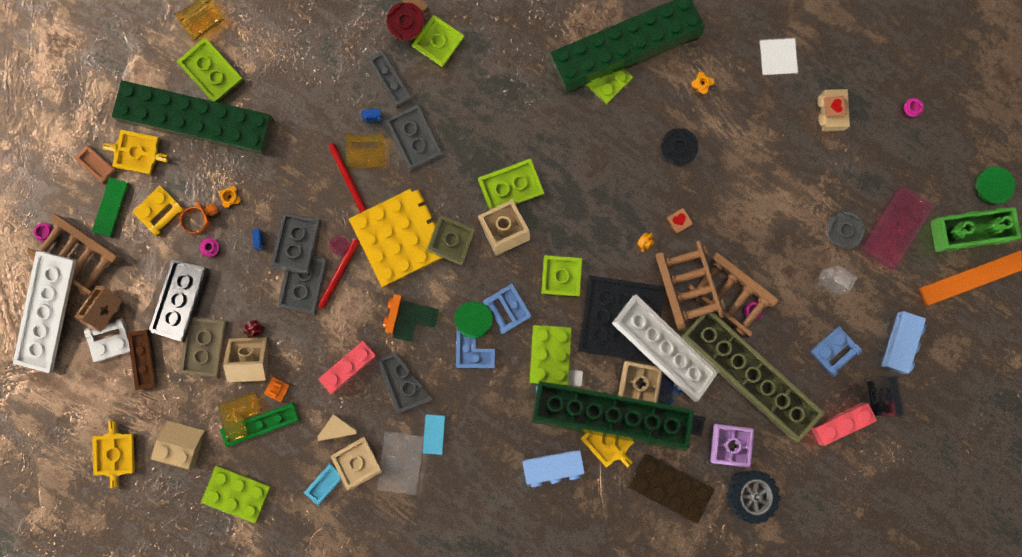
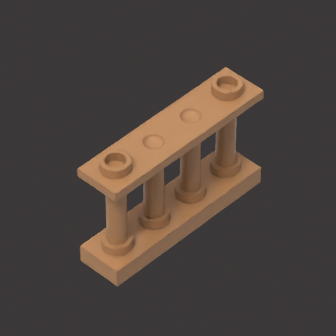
M53 213L49 220L55 223L53 225L54 229L38 251L47 252L59 234L64 231L70 234V239L58 254L59 256L67 257L76 243L80 241L86 245L84 247L85 250L75 264L72 283L79 287L77 291L88 296L93 291L91 287L108 264L110 265L111 262L118 265L122 258L61 216ZM28 248L26 252L32 255L30 258L34 261L36 251ZM99 253L101 261L86 282L82 283L76 279V275L91 254Z
M700 241L696 242L698 250L669 259L668 257L664 258L663 252L655 254L678 330L686 328L684 322H687V319L718 311L719 317L722 318L724 317L722 311L726 310L723 299H718L705 259L709 257L706 246L702 247ZM701 257L703 268L677 276H670L668 269L671 266ZM704 275L707 276L708 286L679 294V292L675 293L674 286H677V283ZM708 293L713 295L715 301L713 304L687 312L680 310L679 304H682V301Z
M717 252L711 259L713 267L710 270L711 278L713 280L718 272L722 271L728 274V280L717 292L718 299H722L734 283L742 285L744 290L727 312L722 311L724 316L722 318L736 328L734 331L743 338L746 336L748 338L752 335V332L748 330L751 324L765 307L769 306L772 308L775 306L778 299ZM707 276L704 277L696 288L690 285L687 291L708 286ZM705 295L692 298L697 302L700 300L706 306L715 303L714 298L710 300ZM755 295L759 298V303L742 324L733 318L734 314L749 296Z

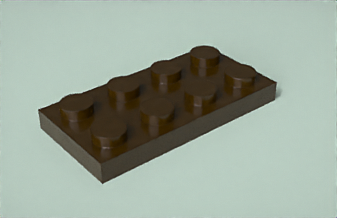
M646 453L628 486L629 489L696 524L699 523L715 490Z

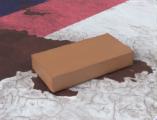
M88 144L74 158L102 184H105L109 177L117 171Z

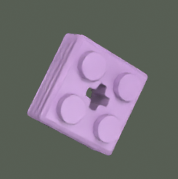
M714 424L710 462L751 467L754 429ZM733 440V443L736 444V448H733L731 451V449L728 447V443H731V441Z

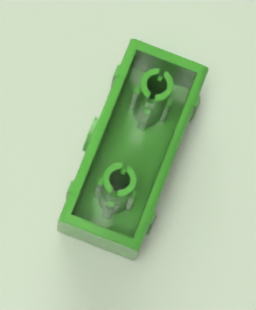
M1016 207L998 208L981 212L972 211L960 215L953 214L930 221L935 252H950L972 247L1000 245L1021 239Z

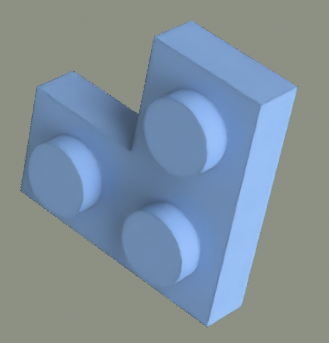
M457 330L456 368H495V349H476V338L465 337Z

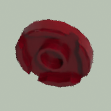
M398 3L387 14V28L391 35L399 40H412L423 31L425 24L423 13L413 3Z

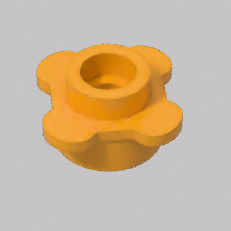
M699 72L697 79L692 81L691 85L701 94H706L708 88L714 84V80L707 77L704 72Z
M234 186L219 192V196L223 201L222 205L225 208H229L234 203L239 204L241 198L237 195V188Z
M644 233L640 237L637 245L640 246L642 252L646 249L649 250L655 242L653 233Z

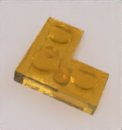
M256 392L218 404L226 439L230 442L247 436L243 418L261 412Z

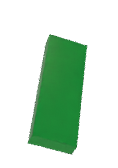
M109 177L94 222L93 233L112 238L129 183Z

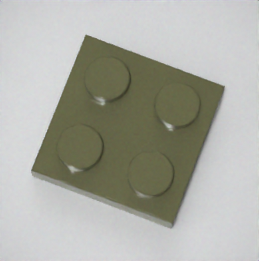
M440 215L426 251L462 265L475 229Z

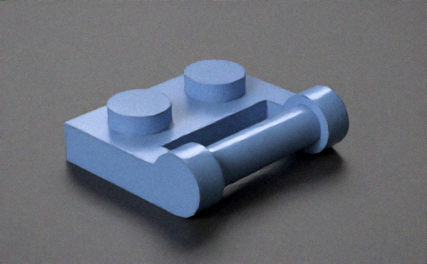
M513 284L482 301L490 309L500 327L501 334L506 333L532 317ZM497 299H499L512 321L509 324L505 322L494 303Z
M838 326L818 343L810 353L832 377H835L838 371L854 356L862 353V349ZM848 346L850 351L832 366L829 361Z

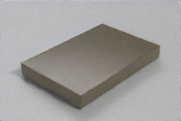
M193 317L186 340L183 343L179 373L219 378L227 321Z

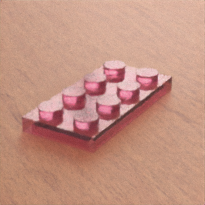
M899 186L860 250L892 270L896 269L934 205L904 186Z

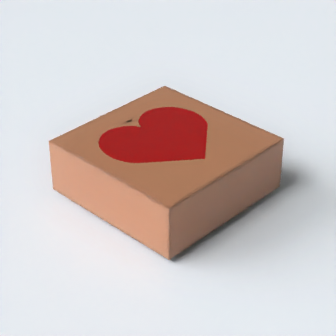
M844 96L825 97L823 99L826 118L846 115Z
M684 208L666 218L675 234L693 225Z

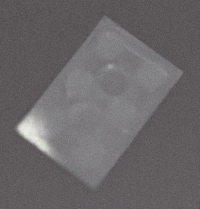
M385 432L380 465L383 472L379 473L377 490L411 495L417 494L424 436Z

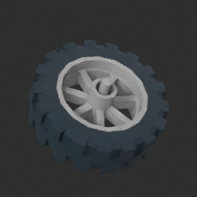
M748 470L740 472L739 476H735L732 479L733 482L728 485L729 492H727L726 496L729 500L727 502L728 507H731L733 515H736L741 521L755 524L767 522L769 517L772 518L775 515V510L779 508L778 501H780V496L778 492L780 491L779 487L775 485V480L770 478V475L761 471ZM754 482L753 489L751 490L748 484ZM758 484L762 488V490L759 492H757ZM743 498H745V499L747 500V502H746L745 505H744V502H743ZM757 502L762 503V506L759 509ZM751 503L753 504L754 511L748 510Z

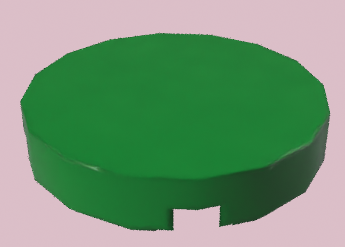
M996 166L982 171L976 179L975 187L983 201L996 205L1004 203L1012 197L1015 191V181L1009 171Z
M468 302L458 308L455 313L454 322L456 329L463 336L478 338L484 336L491 329L493 317L486 305L480 302Z

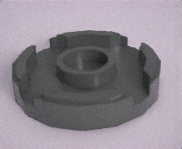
M840 212L831 217L827 223V237L837 248H854L862 242L865 236V225L860 216L854 212Z

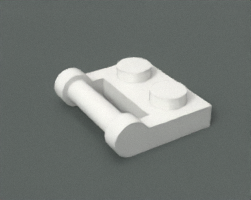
M123 318L109 323L101 332L91 330L90 328L84 329L93 362L130 352L128 331ZM119 329L120 334L98 341L95 339L96 335Z

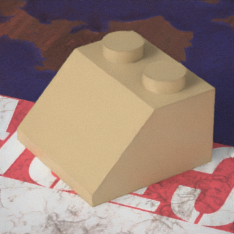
M513 200L478 215L487 240L496 256L530 240V231Z
M267 337L228 339L223 363L227 382L266 381L268 371Z
M167 420L156 439L151 459L185 469L194 468L205 430Z

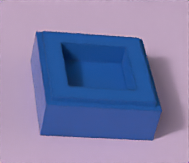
M380 108L362 110L361 116L364 122L377 121L382 119V112Z
M252 229L253 249L257 251L263 250L264 232L260 229Z

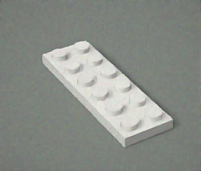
M36 251L13 364L46 373L53 372L76 260L44 251Z
M637 294L632 296L612 323L694 402L700 400L718 374L708 362Z

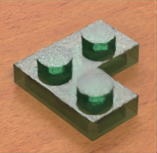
M402 300L393 338L412 342L416 324L435 328L439 309Z

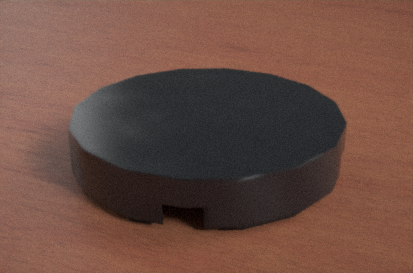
M672 129L661 140V154L672 165H687L698 153L697 138L687 129Z

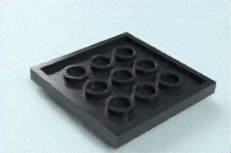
M589 275L578 351L653 363L612 323L632 296L636 294L661 317L665 287Z

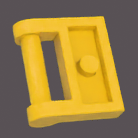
M159 186L132 213L155 236H158L161 233L160 230L177 213H181L184 208L162 186ZM171 204L172 208L154 225L152 222Z

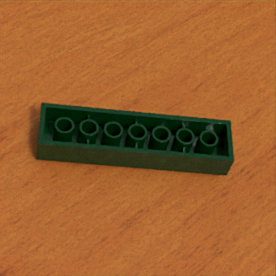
M672 0L550 52V61L565 93L591 83L594 79H600L702 36L705 25L692 0Z
M121 80L111 116L121 123L264 156L274 122L270 114Z
M539 381L531 423L686 451L689 449L694 410Z

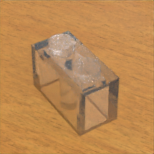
M837 264L821 272L819 276L821 280L818 285L840 296L849 293L858 276Z

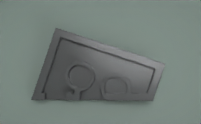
M395 352L376 359L396 414L433 400Z

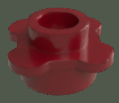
M253 320L244 326L245 330L243 333L247 334L248 338H254L259 336L265 328L257 320Z

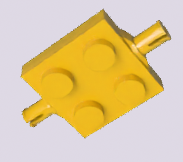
M120 130L119 139L115 144L103 143L105 145L103 150L113 151L114 160L112 167L152 175L156 160L167 163L169 159L168 154L158 153L160 138Z
M109 421V433L102 436H92L93 476L110 477V488H119L118 476L135 473L134 434L117 433V421Z
M589 433L580 438L606 468L619 459L627 468L633 463L625 454L634 443L632 441Z

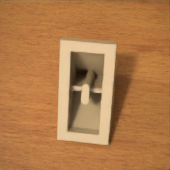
M333 414L318 435L317 440L321 441L359 433L358 429L338 415Z

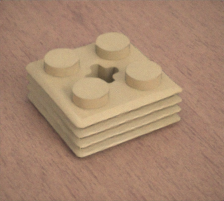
M625 361L618 396L657 403L663 372L655 366ZM642 378L645 386L638 389V385H635V382Z

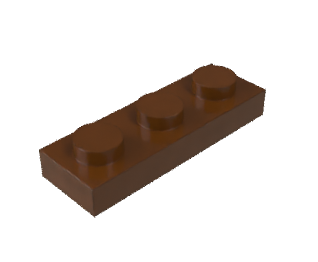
M141 330L127 333L135 390L157 387L149 331Z

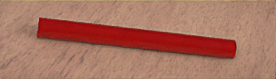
M335 143L328 145L360 213L366 211L367 208Z
M352 239L317 306L325 308L360 241Z

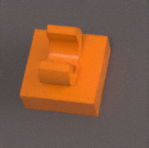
M272 376L264 394L279 402H283L291 385Z

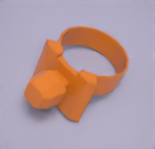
M195 202L194 206L196 207L186 208L180 215L181 227L187 231L183 225L185 213L192 209H199L203 213V222L205 224L199 231L189 233L198 234L203 232L207 225L212 226L209 216L212 217L219 211L216 204L211 203L204 208V206Z

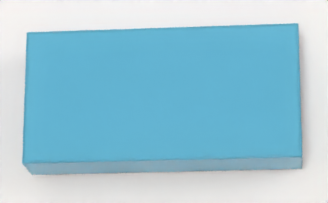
M426 414L423 453L442 455L445 416Z
M329 463L304 492L318 506L342 480L336 467Z

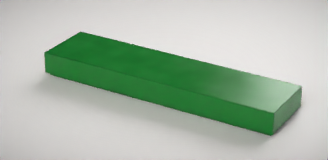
M293 402L221 428L220 432L225 446L229 447L298 422L300 418Z

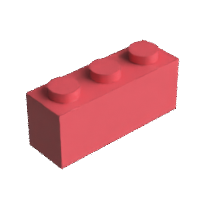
M362 341L318 380L330 394H334L373 361L377 355L365 341Z
M860 403L814 425L811 430L818 445L825 446L877 420L869 403Z

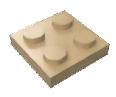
M365 437L330 456L348 491L383 472Z

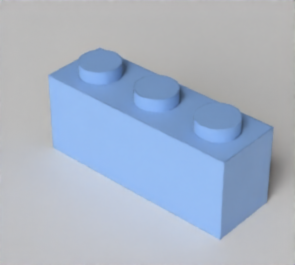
M905 311L897 313L881 367L901 374H909L915 366V353L919 351L921 346L919 340L926 330V318Z
M580 450L522 460L526 484H531V487L542 486V482L549 480L550 484L562 482L561 478L569 477V480L579 479L581 474H585Z

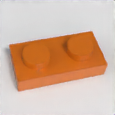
M394 294L393 298H389L387 309L390 312L389 316L384 318L383 328H386L385 332L389 334H394L403 299L400 295Z

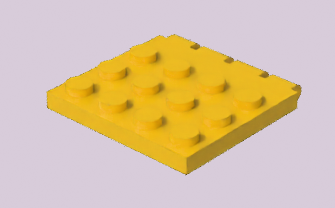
M409 189L349 218L382 288L442 259V257L426 251L436 223L434 221L427 224V221L433 219L427 205L419 207L420 204L425 202L419 189L413 192Z

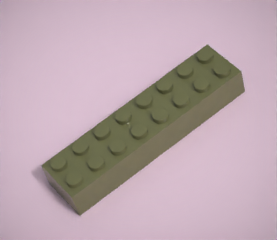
M714 312L697 316L680 335L727 382L793 442H800L825 414Z

